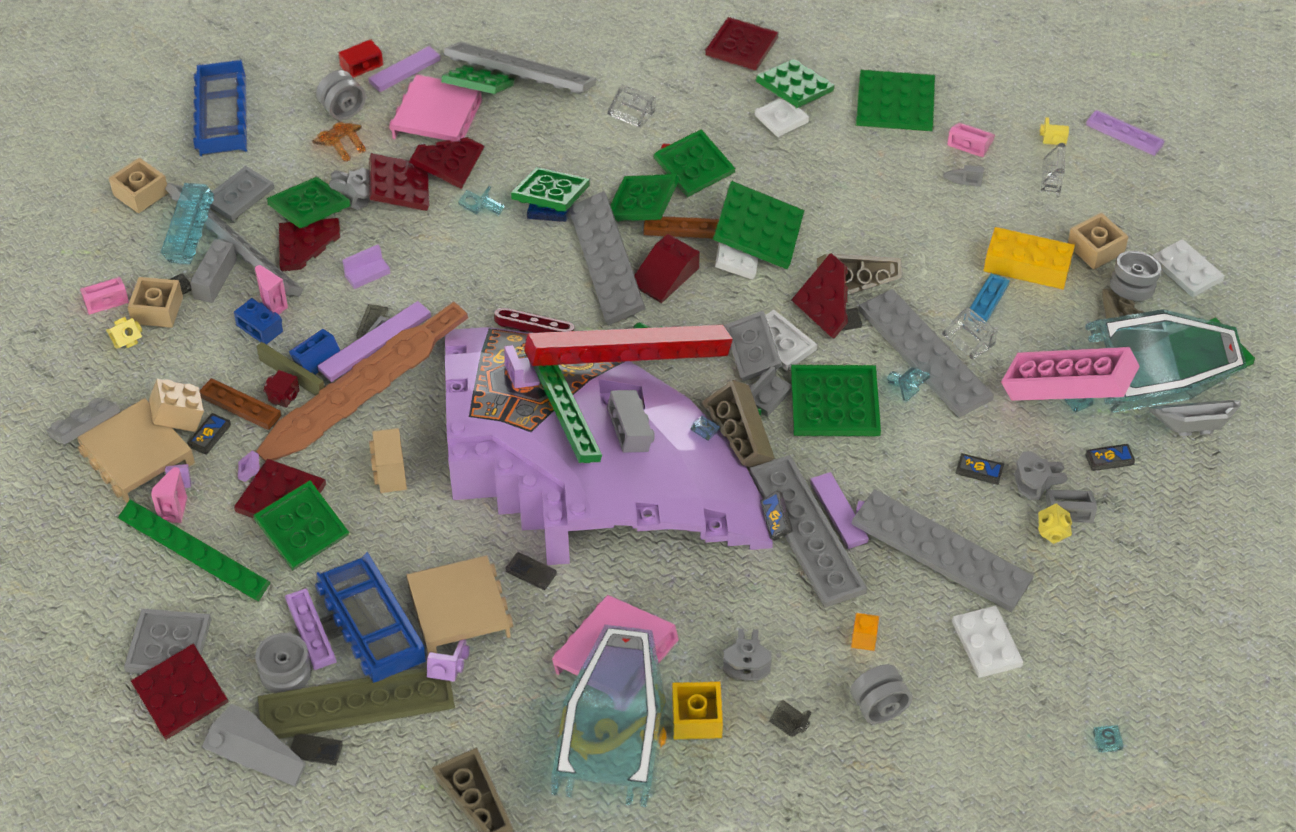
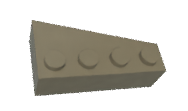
M732 380L702 401L704 407L708 408L711 412L710 416L713 421L717 422L720 426L723 436L727 437L730 441V446L742 465L754 467L775 459L749 385Z
M477 747L432 767L437 782L479 832H514Z

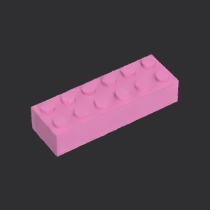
M1130 347L1017 353L1001 383L1011 401L1124 397L1140 366Z

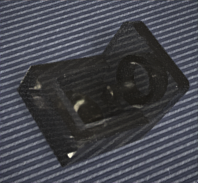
M781 700L777 704L769 722L790 737H794L798 733H804L810 725L809 718L812 712L806 710L801 713L784 700Z

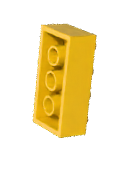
M995 227L986 254L984 272L1064 290L1075 244Z

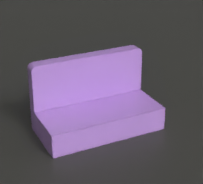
M379 245L343 259L345 277L354 289L390 274V267L383 260Z
M513 345L504 346V365L514 388L540 385L538 375L529 359H519Z

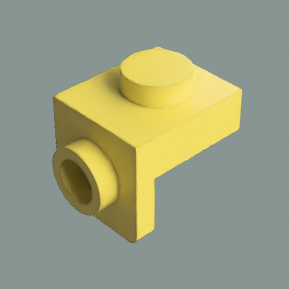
M1045 117L1044 124L1040 125L1039 133L1040 136H1043V144H1067L1069 126L1049 125V117Z

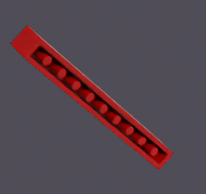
M723 325L543 332L527 334L524 352L532 366L728 356L733 339Z

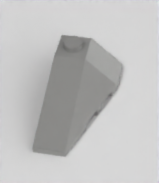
M233 704L211 725L202 748L296 787L306 766V763L275 736V733L270 728H267L254 713Z

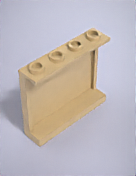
M146 398L77 437L80 444L78 446L80 454L84 458L88 457L92 468L95 471L99 470L101 472L100 475L106 484L110 483L115 495L118 498L122 497L126 503L129 501L127 493L163 473L166 466H173L181 461L184 464H188V466L195 464L192 449L173 428L153 424L150 403Z
M487 555L407 574L409 592L427 655L430 652L437 653L436 646L505 630L507 638H511L512 617L511 614H506L505 612L508 610L505 597H500L502 593L499 580L495 581L494 577H497L494 563H489Z

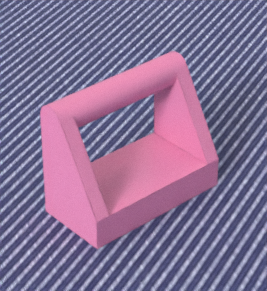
M957 123L949 131L947 145L984 157L995 138V134Z
M258 265L255 267L262 302L273 313L281 314L288 308L283 279L263 266Z
M120 277L80 288L89 315L129 303L125 286Z
M174 467L153 487L151 496L158 516L170 523H181L187 502V494L180 469Z

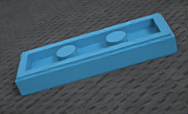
M991 273L969 308L966 318L985 325L1008 288L1010 280Z

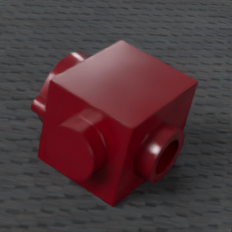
M278 370L274 376L268 377L263 392L267 393L269 402L285 408L288 407L291 401L296 399L300 391L297 376Z

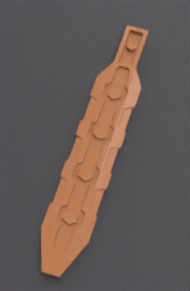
M452 302L424 324L402 330L386 342V345L367 359H362L344 376L334 383L328 384L314 398L279 420L256 453L264 461L267 459L274 461L307 448L341 419L350 416L358 410L357 408L376 393H381L391 385V382L407 370L413 369L428 358L438 340L468 319L467 312L458 304Z

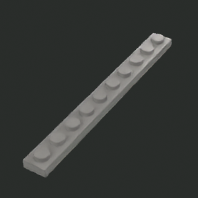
M167 184L165 190L171 194L170 197L173 200L183 204V209L188 212H192L190 210L206 211L192 213L204 215V217L194 216V218L203 219L200 222L205 223L209 231L219 235V240L233 243L235 252L241 254L245 262L255 267L261 265L283 279L286 296L301 295L304 289L208 207H191L192 205H205L203 203H193V201L199 200L194 198L195 196L181 185Z

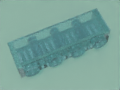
M184 183L160 252L169 263L191 264L196 254V247L202 236V229L214 200V194L206 184Z

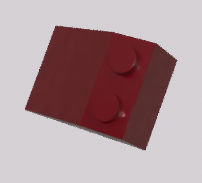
M667 233L655 244L634 275L639 290L658 302L663 303L699 269L700 251Z

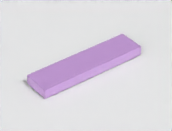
M428 46L369 77V83L379 92H382L440 61V55Z
M1095 110L1086 123L1087 126L1154 156L1164 145L1165 140L1098 110Z
M829 472L811 478L810 484L847 549L868 543L869 538L866 532L852 525L855 513L832 473Z
M307 588L285 595L301 639L306 644L313 669L317 670L336 663V657Z

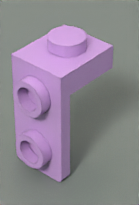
M466 639L459 641L453 656L430 652L427 658V677L455 682L458 673L463 671L464 659L467 660L470 647L466 645Z

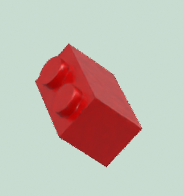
M372 39L338 52L340 67L353 78L384 66L382 51Z

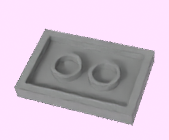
M245 166L205 196L210 198V200H203L204 202H209L206 204L207 206L233 221L274 189V183Z
M763 310L724 325L733 339L731 349L743 382L761 375L764 371L767 372L771 366L776 369L783 367Z
M95 398L85 408L72 411L68 418L53 422L46 431L50 438L65 445L121 411L117 404L104 398Z

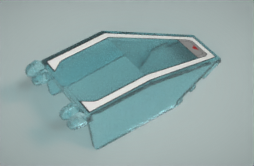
M1164 309L1099 319L1085 325L1086 330H1091V336L1088 337L1089 342L1104 341L1106 348L1130 347L1140 366L1124 397H1107L1104 399L1105 404L1113 405L1110 408L1111 413L1192 399L1247 368L1237 328Z
M604 625L563 702L551 777V795L557 796L562 778L568 779L566 797L572 798L575 780L628 786L626 805H631L633 802L634 787L643 788L640 797L641 807H646L649 797H653L666 699L652 630Z

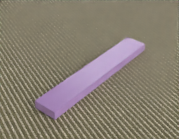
M419 301L415 302L319 364L318 371L330 382H333L353 369V366L362 359H367L386 345L388 340L402 330L416 327L431 318V312Z

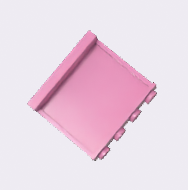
M416 75L413 82L409 84L407 94L403 95L402 104L397 107L394 119L390 121L389 129L392 131L393 139H396L400 131L450 140L451 142L460 141V138H465L482 102L481 91L442 83V79Z
M607 595L596 606V609L590 616L584 619L576 632L570 635L562 648L556 651L552 661L556 674L560 675L563 670H567L582 677L606 630L614 628L648 633L653 671L679 639L675 624ZM606 646L589 681L613 692L616 702L624 706L645 681L643 650Z

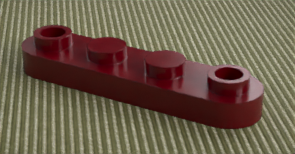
M499 308L494 312V321L501 327H512L520 331L534 333L574 331V325L568 321L509 308Z

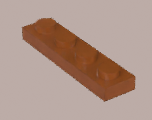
M662 216L661 220L644 221V235L665 236L668 233L673 237L713 239L718 219Z
M212 378L200 389L202 399L267 430H270L282 416L279 409Z

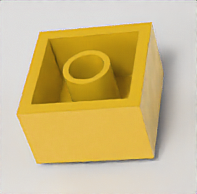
M672 683L674 739L722 738L721 683Z

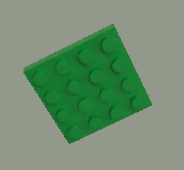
M860 69L856 126L932 132L935 75Z
M731 181L712 240L788 270L805 210Z
M791 365L794 436H881L876 365Z

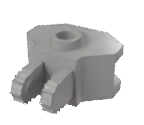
M365 168L356 171L350 170L349 174L337 170L332 172V180L329 182V187L350 200V207L359 210L368 205L369 186L367 183L369 184V170Z
M1032 451L1023 452L1017 460V469L1014 473L1019 493L1029 500L1040 499L1043 492L1050 489V485L1062 484L1068 480L1066 473H1062L1063 469H1065L1062 462H1048L1047 458L1042 459Z
M738 629L736 643L724 650L723 671L734 680L759 681L771 672L772 652L760 644L758 630L753 629L751 639H744V629ZM743 670L751 672L749 674L743 673Z

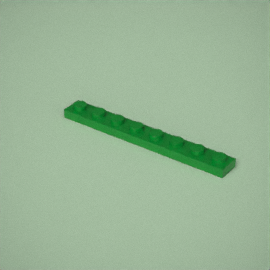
M533 366L578 462H601L602 453L559 366Z
M131 499L118 516V519L257 602L260 601L271 583Z

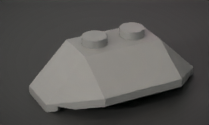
M1223 400L1149 407V412L1171 431L1179 433V436H1190L1194 431H1200V434H1213V430L1221 429L1239 409L1241 401Z

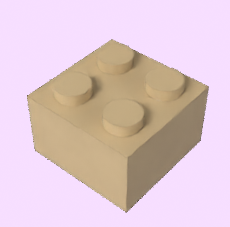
M141 158L136 159L109 177L113 195L138 214L169 193L165 190L167 186L165 175Z
M1100 213L1071 228L1068 243L1075 244L1074 252L1094 270L1125 252L1129 236L1103 213Z
M138 277L127 307L130 318H133L134 321L137 320L140 325L173 328L183 299L179 280Z
M156 379L149 398L153 424L196 432L204 412L199 387L192 384L176 383L168 379Z
M399 428L373 431V441H369L370 453L374 454L371 455L372 470L376 471L373 472L375 485H379L380 493L407 490Z

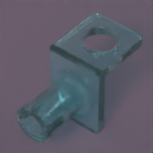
M491 186L487 187L481 197L466 190L458 202L460 206L476 215L481 209L486 208L499 216L505 206L490 198ZM469 197L475 199L476 204L469 205L466 203L465 199Z
M912 367L903 375L895 371L890 372L887 381H889L888 384L899 387L903 401H908L919 392V386L930 378V374Z

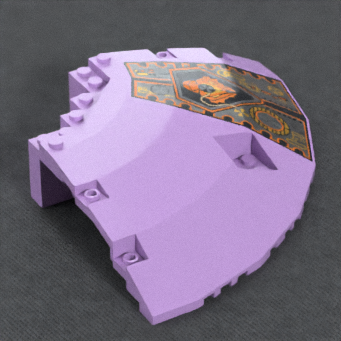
M481 327L453 329L445 335L446 422L453 500L497 497L498 515L521 513L522 531L544 529L547 565L570 564L568 531L614 528V525L632 526L637 528V531L663 529L700 532L701 540L705 539V543L727 541L728 546L749 545L750 550L772 548V535L763 504L764 500L745 465H742L732 450L730 441L723 436L721 431L688 397L630 361L558 365L602 453L601 462L579 463L541 382L537 386L514 388L504 365V346L513 345L519 359L528 358L524 352L528 332ZM636 390L639 399H642L644 412L649 418V426L654 431V442L651 443L649 452L623 453L607 409L611 391ZM700 420H704V421H705V422H701V423H702L703 425H705V426H707V423H709V424H710L709 427H704V426H702V425L700 424Z

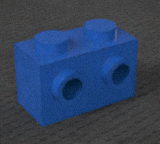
M253 298L234 311L236 325L260 343L262 342L267 345L283 332L280 315L276 312L273 313L262 302H257Z
M321 329L290 350L289 353L295 363L316 375L319 372L318 365L341 350L334 336L328 331Z

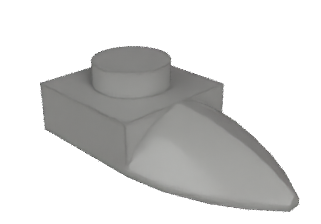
M964 165V169L951 170L944 173L943 176L957 184L981 187L984 167Z

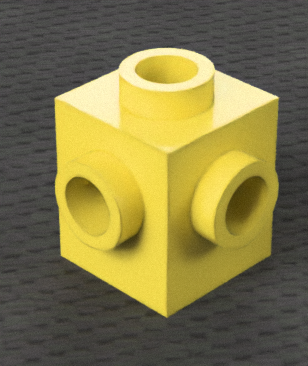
M126 317L114 321L115 326L106 330L116 349L125 345L127 348L138 344L137 339L142 337L140 333L142 328L137 320L134 321L133 318L128 320Z
M1057 503L1038 512V531L1043 538L1055 544L1072 535L1070 513Z

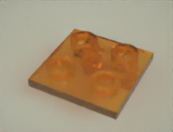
M338 122L333 125V129L317 134L318 137L312 140L313 144L333 145L343 161L347 162L350 161V156L340 141L342 137L348 135L359 152L363 153L366 151L364 144L356 133L362 129L361 125Z

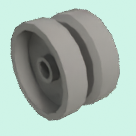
M337 70L326 75L319 83L316 91L317 100L333 118L338 120H346L356 115L366 100L365 90L344 70Z
M1138 251L1123 252L1116 259L1114 271L1110 279V287L1116 294L1128 300H1147L1155 292L1161 273V265L1157 259L1146 253Z
M278 633L266 638L257 648L255 660L262 685L268 691L279 693L301 689L311 678L312 667L305 642L299 636L291 633Z
M890 664L879 665L866 671L854 681L850 690L855 702L860 706V711L864 718L871 724L884 723L897 717L909 707L913 698L897 668Z

